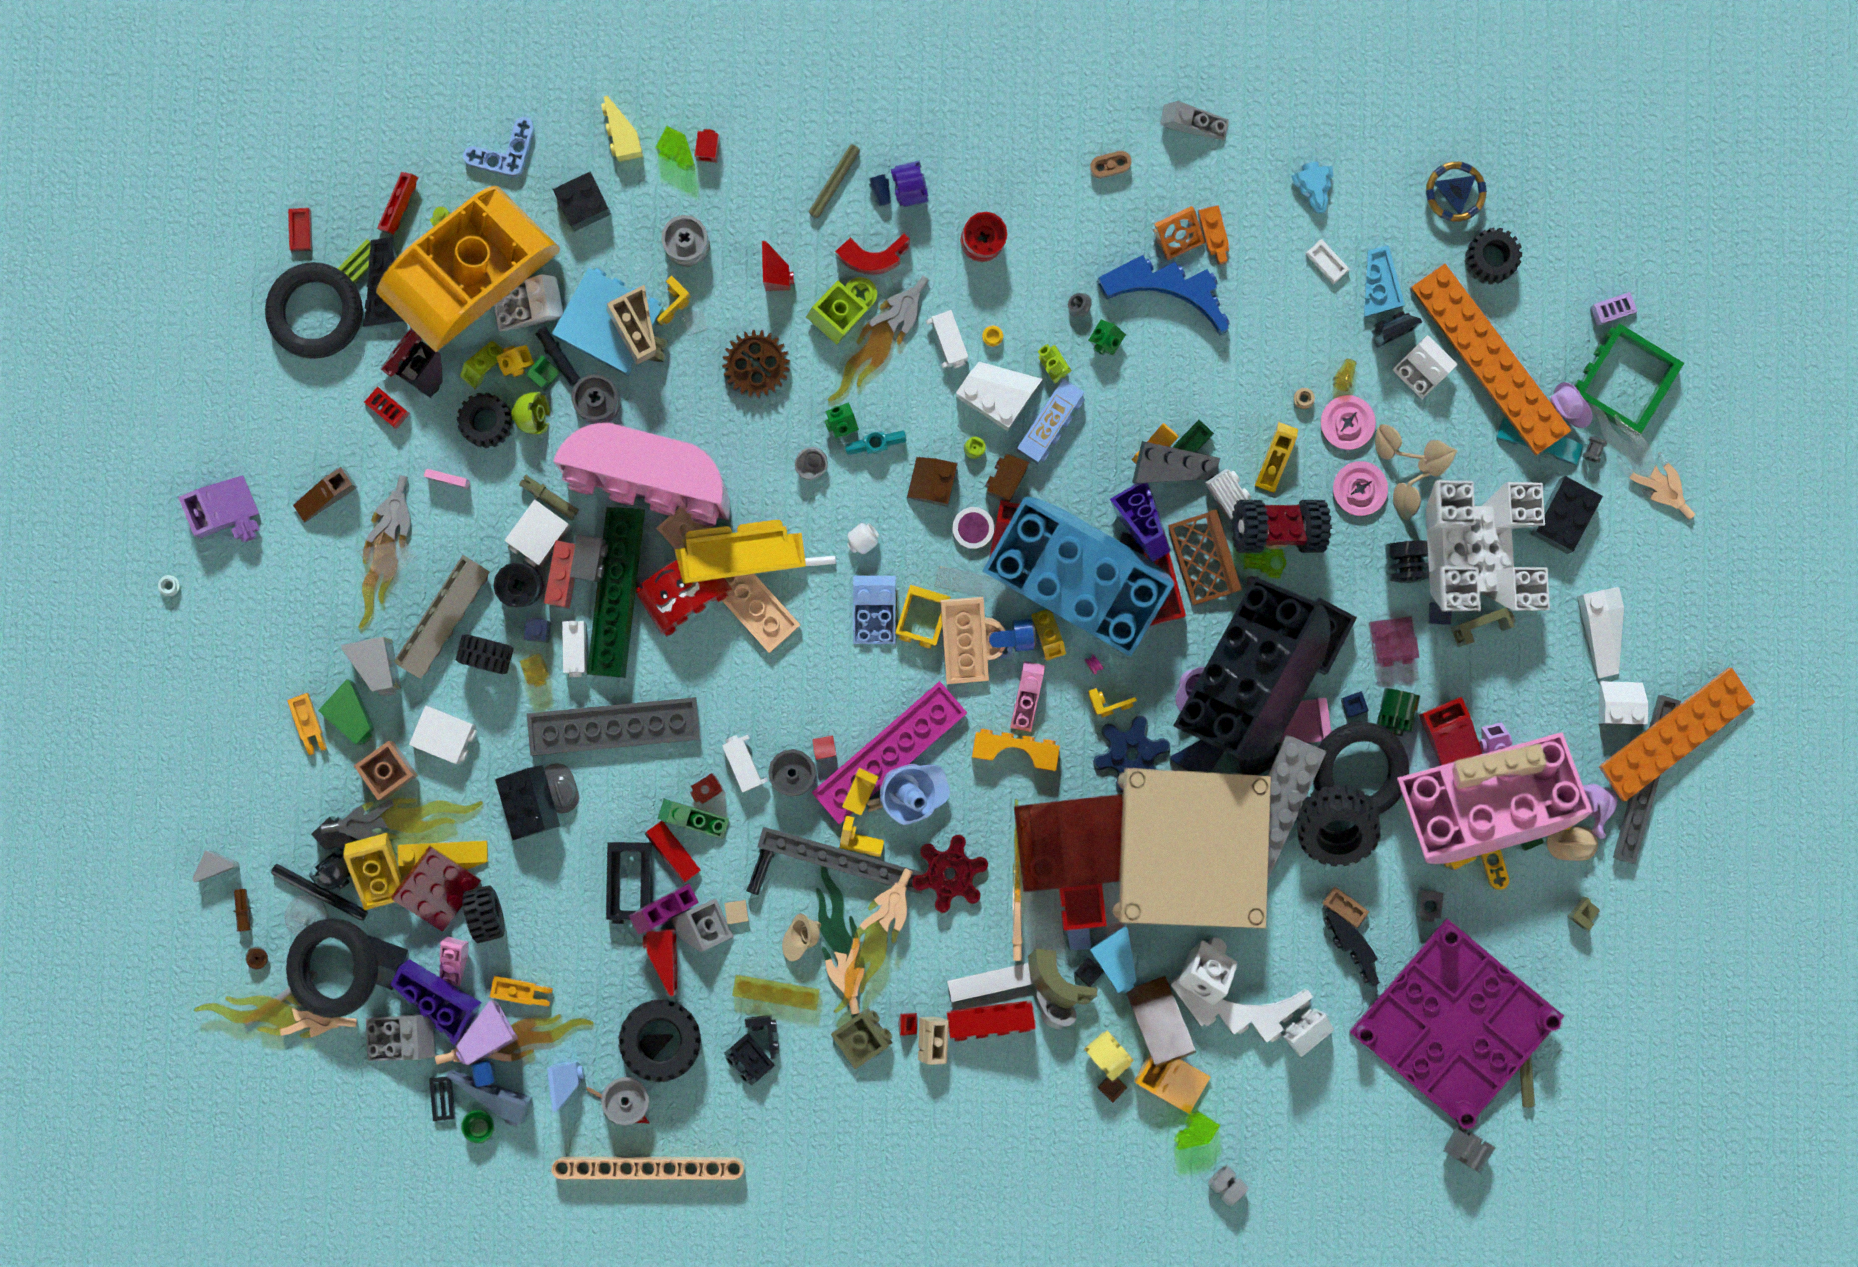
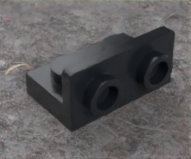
M746 1033L724 1052L727 1062L732 1067H736L740 1072L742 1080L750 1085L756 1083L775 1066L749 1033Z

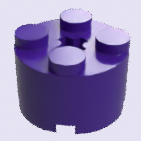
M920 160L897 165L891 169L893 181H895V185L899 188L895 189V193L900 206L909 207L929 202L924 173H921L920 169L922 168Z

